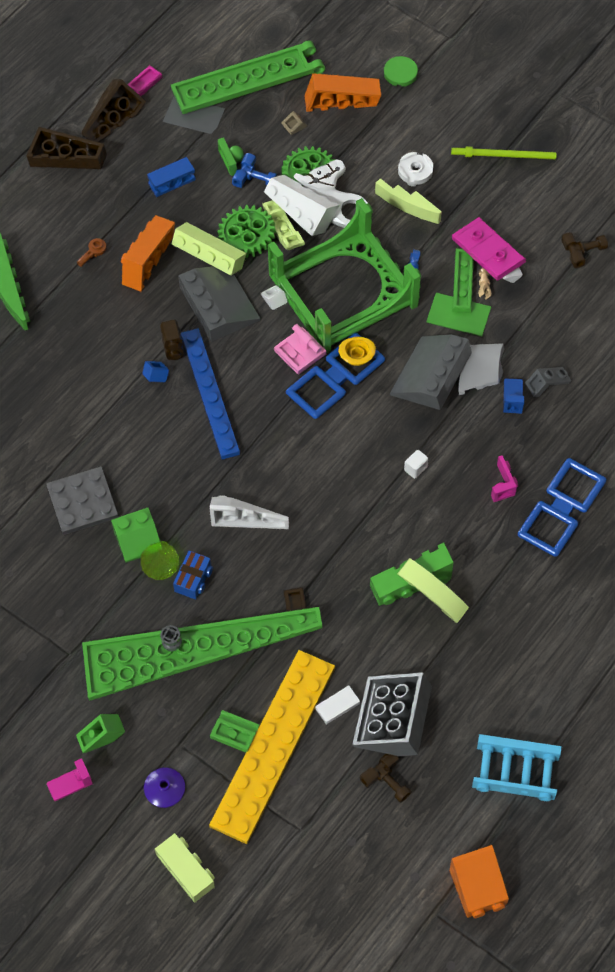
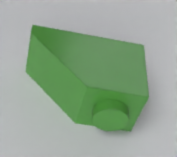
M100 714L76 736L82 752L87 753L114 742L125 733L118 714Z

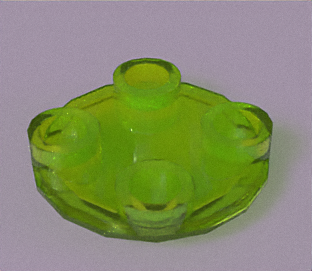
M165 541L149 545L141 554V567L143 572L150 578L164 580L171 577L178 569L179 556L177 551Z

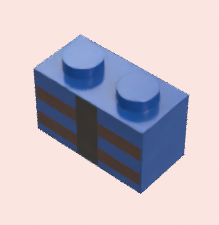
M188 551L173 583L174 592L196 600L198 594H202L204 591L206 577L209 578L212 573L211 559Z

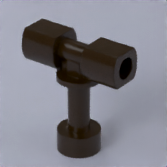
M571 232L563 234L561 239L565 250H569L571 253L570 260L574 268H580L585 265L584 251L594 248L599 250L608 248L605 235L597 236L596 241L582 244L581 241L576 242Z
M385 754L380 758L379 764L376 767H370L360 775V781L367 788L377 780L380 782L385 781L396 792L394 797L400 803L405 801L412 793L406 785L402 787L390 775L392 773L391 768L399 760L396 755Z

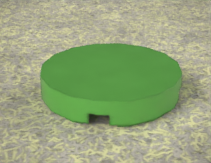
M403 56L394 57L385 64L384 77L387 82L394 86H408L417 78V65L410 58Z

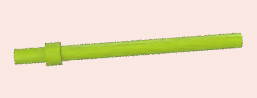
M467 146L465 148H451V155H465V157L492 156L556 159V152L473 149V147Z

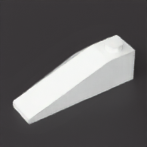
M227 496L212 497L210 503L212 526L289 529V517Z

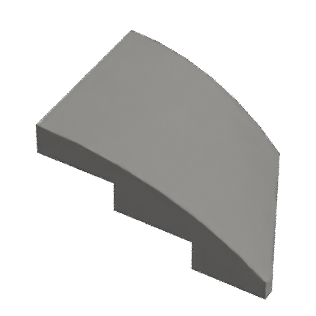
M503 344L470 345L472 353L460 373L459 395L465 394L466 390L472 388L479 390L487 386L499 384L503 375L500 361L505 350Z

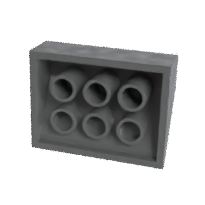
M211 266L194 268L178 275L180 289L211 342L260 321V317L234 274L229 275Z
M452 334L422 336L391 390L390 395L441 410L472 353L469 339Z
M424 673L369 676L367 678L352 744L353 747L396 756L418 755L432 685Z

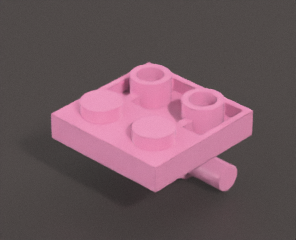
M296 324L292 328L295 332L276 345L274 351L299 375L325 356L326 350L308 331Z

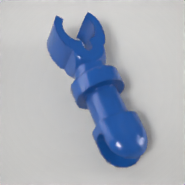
M413 249V253L410 255V263L414 268L418 269L419 265L417 263L420 251Z

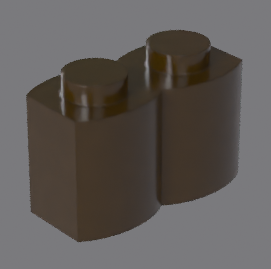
M176 320L162 322L160 329L166 358L168 360H178L184 355L178 322Z

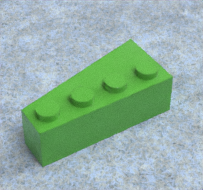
M442 543L438 545L439 549L430 553L427 550L421 553L422 556L415 560V562L445 584L452 577L453 560L445 544ZM408 560L404 561L398 569L392 567L370 578V587L379 606L383 604L389 605L402 597L408 598L413 593L419 591L398 575V572Z

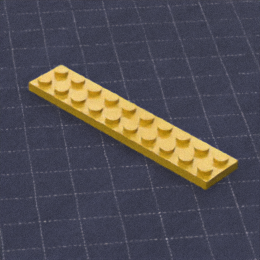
M298 650L256 732L248 752H246L209 824L210 828L248 844L335 669V665Z

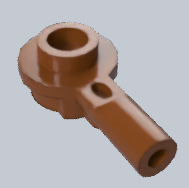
M99 238L91 240L88 245L89 250L77 261V264L82 267L93 256L102 255L106 250L104 240Z

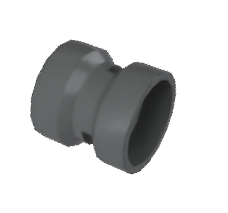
M173 625L164 627L160 633L164 649L171 652L178 650L182 644L179 629Z

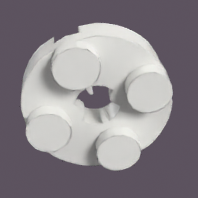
M411 152L400 159L398 174L409 186L423 184L432 178L433 162L427 155L423 154L422 156L417 155V152ZM414 166L415 168H420L419 170H412Z

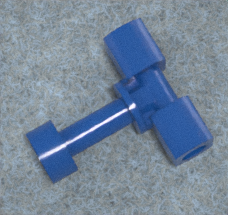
M246 153L241 162V170H237L232 178V185L242 188L246 179L251 180L252 177L266 181L265 184L268 185L270 179L277 177V174L269 172L267 175L255 171L256 157Z

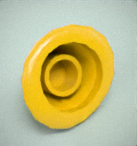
M353 337L342 341L338 352L341 358L350 365L361 366L373 358L376 346L368 338Z

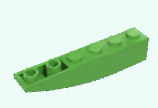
M0 233V298L13 318L24 330H28L27 322H30L28 312L23 311V307L26 306L23 296L19 297L18 294L21 293L19 282L15 283L14 281L17 275L15 268L10 267L13 261L11 254L6 253V250L9 249L7 240L2 239Z

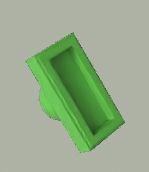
M224 138L218 139V151L229 174L233 176L237 171L236 163L243 159L244 152L239 146L229 148Z

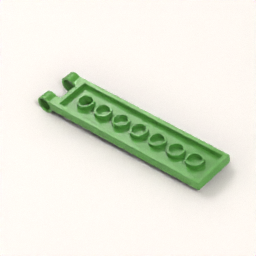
M305 41L290 48L171 84V89L182 114H186L312 73L322 74L325 71V66L320 59L310 63L307 62L305 56L313 55L316 52V48L312 41Z

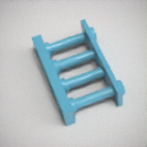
M479 734L477 749L483 752L480 778L474 777L472 788H476L481 792L491 790L538 797L541 801L555 799L557 789L550 788L552 765L554 761H559L561 746ZM501 752L503 754L500 781L488 779L491 753ZM513 755H521L524 758L521 784L509 782L511 758ZM534 758L544 760L542 787L529 785L532 759Z

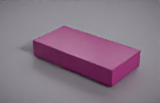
M149 65L127 85L138 95L142 96L162 79V73Z

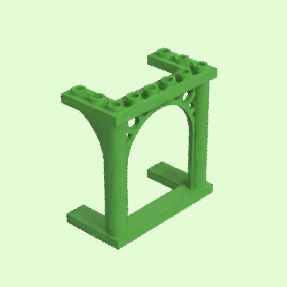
M363 198L356 201V212L353 218L337 235L285 262L283 253L276 243L268 244L269 276L275 285L285 292L287 302L308 332L326 350V354L331 352V345L407 306H410L411 309L418 307L421 278L419 270L409 263L404 266V276L402 275L398 264L391 260L389 252L382 248L380 240L372 234L371 215L373 210L370 204H366ZM359 244H364L366 247L362 253L356 250ZM354 256L370 263L379 273L382 282L381 293L375 303L369 308L332 327L330 319L322 308L315 311V318L288 281V279L333 257ZM394 287L398 292L394 294L388 293L386 288Z

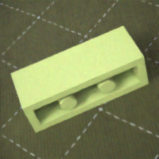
M174 833L156 847L155 852L157 857L195 903L215 887L213 881L215 877L208 868L206 870L203 869L200 865L202 861L195 852L193 854L190 853L187 849L189 845L183 837L178 838Z

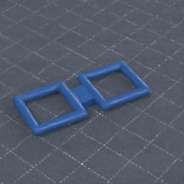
M354 333L349 338L361 336L358 333ZM338 346L326 356V361L332 365L330 369L324 372L318 366H314L286 390V394L312 418L317 419L345 396L346 391L341 385L346 380H349L354 385L359 384L385 361V357L376 350L373 356L375 360L355 376L335 359L340 355ZM315 375L337 392L316 410L296 393L299 388Z
M571 458L566 459L546 490L548 494L556 498L551 506L543 501H539L518 531V536L550 555L558 556L578 526V521L570 517V513L574 508L583 513L587 512L606 483V478ZM570 467L597 481L583 504L556 489ZM542 510L568 524L555 547L527 533Z

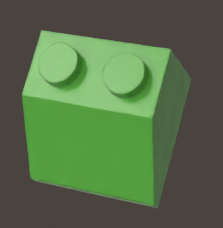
M149 508L111 520L126 563L162 550Z

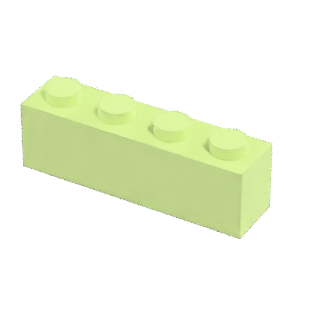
M187 222L175 229L172 245L229 275H233L242 269L246 256L245 252Z

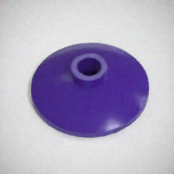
M159 768L151 772L146 778L144 793L147 800L154 806L160 808L172 807L182 799L185 793V782L181 774L176 770ZM166 782L168 786L162 788L160 787L161 783Z

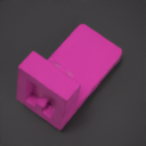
M498 456L497 466L505 483L501 482L492 487L491 497L493 502L515 496L516 488L518 487L515 476L512 477L510 473L509 462L505 461L503 456Z
M82 758L74 762L75 770L47 782L54 801H58L92 785L90 775Z

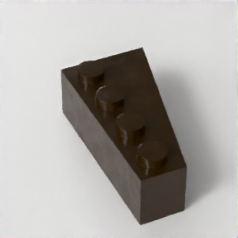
M38 127L26 157L30 167L101 169L107 153L102 143Z

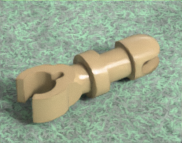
M482 267L479 270V276L481 277L479 285L481 287L478 294L479 297L485 294V299H488L492 294L489 287V273Z

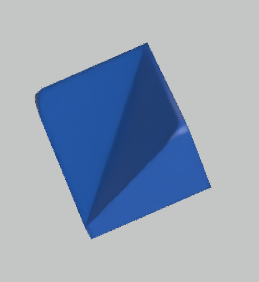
M145 361L143 375L149 382H166L169 372L168 368L162 362Z

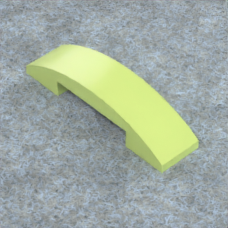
M273 200L262 203L264 211L267 210L268 215L272 216L275 223V234L286 250L305 245L298 231H295L289 221L286 212Z
M411 558L408 559L398 572L400 577L411 586L416 587L440 607L442 612L454 622L458 623L469 607L451 589Z

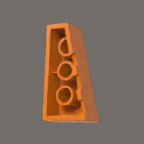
M312 74L305 93L306 112H312L315 108H321V111L328 110V107L345 109L352 105L354 108L377 106L381 97L379 79Z
M155 215L147 223L145 230L139 233L138 239L132 242L128 252L124 253L121 258V263H123L122 285L142 292L144 288L143 281L145 279L149 280L153 265L157 266L161 252H165L174 236L175 222Z

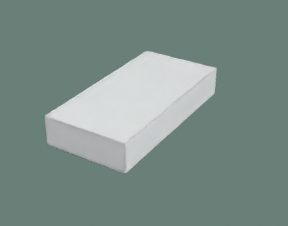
M347 686L316 705L315 709L327 725L359 705L360 700L350 686Z

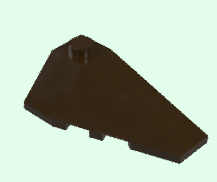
M113 79L102 94L80 134L87 140L99 142L114 129L136 116L146 101L122 79Z

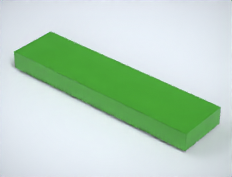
M456 248L453 312L471 313L473 258L463 249Z

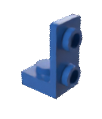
M504 379L503 413L522 414L524 405L523 380Z

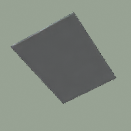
M174 96L163 122L212 134L218 127L225 108L211 105L182 114Z

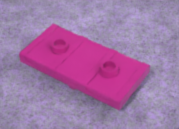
M480 217L452 234V240L497 281L526 262V258L511 247Z

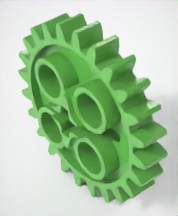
M305 146L304 151L298 148V153L292 151V156L287 155V160L283 161L282 175L297 181L294 178L296 173L303 176L307 175L313 169L333 161L332 154L327 156V150L321 152L320 147L317 151L314 150V146L311 147V150H308Z
M248 205L245 206V209L239 206V211L232 209L233 214L226 213L227 219L222 218L223 224H219L218 238L245 252L246 258H248L249 254L255 257V252L262 254L261 249L267 250V244L272 243L271 239H275L274 233H276L274 220L271 215H268L267 210L262 211V207L256 210L255 205L251 209H249Z

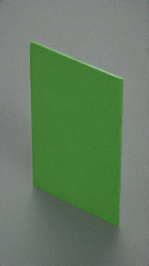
M436 293L426 322L482 337L491 306L471 302V313L453 312V297Z

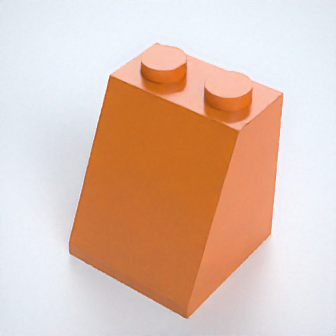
M492 845L452 858L449 871L467 918L471 916L479 918L485 915L486 911L493 909L496 912L505 908L509 898Z

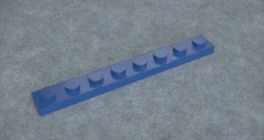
M199 328L182 332L181 338L221 459L240 455Z

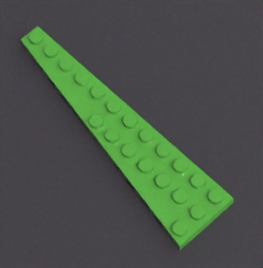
M315 607L178 628L182 644L178 650L172 652L164 649L160 636L161 631L82 642L89 701L321 629L320 609Z

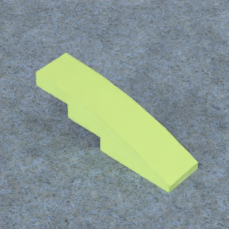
M382 179L376 182L375 193L388 203L420 219L436 224L441 222L442 211L417 191L410 195L399 185L392 188Z

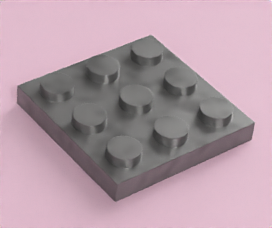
M102 467L46 483L63 535L118 518Z

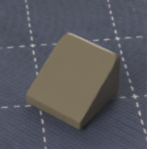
M294 111L281 122L291 135L308 126Z

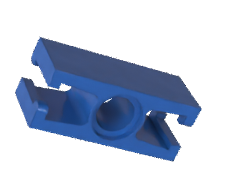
M185 157L147 174L148 184L155 196L158 197L196 180L193 174L195 169L188 158Z

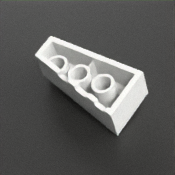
M286 175L271 178L264 191L311 236L325 233L340 206L336 202L332 203L323 195L319 196L314 193L312 189L303 187L302 184Z

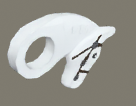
M336 159L313 169L305 176L296 173L294 178L303 187L310 188L319 196L323 195L332 203L336 202L340 205L331 223L345 228L351 220L343 216L341 208L348 203L356 204V201L363 197L335 189L337 179L346 170L344 163Z

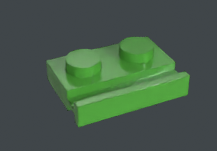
M222 710L210 734V738L246 753L256 735L259 724Z

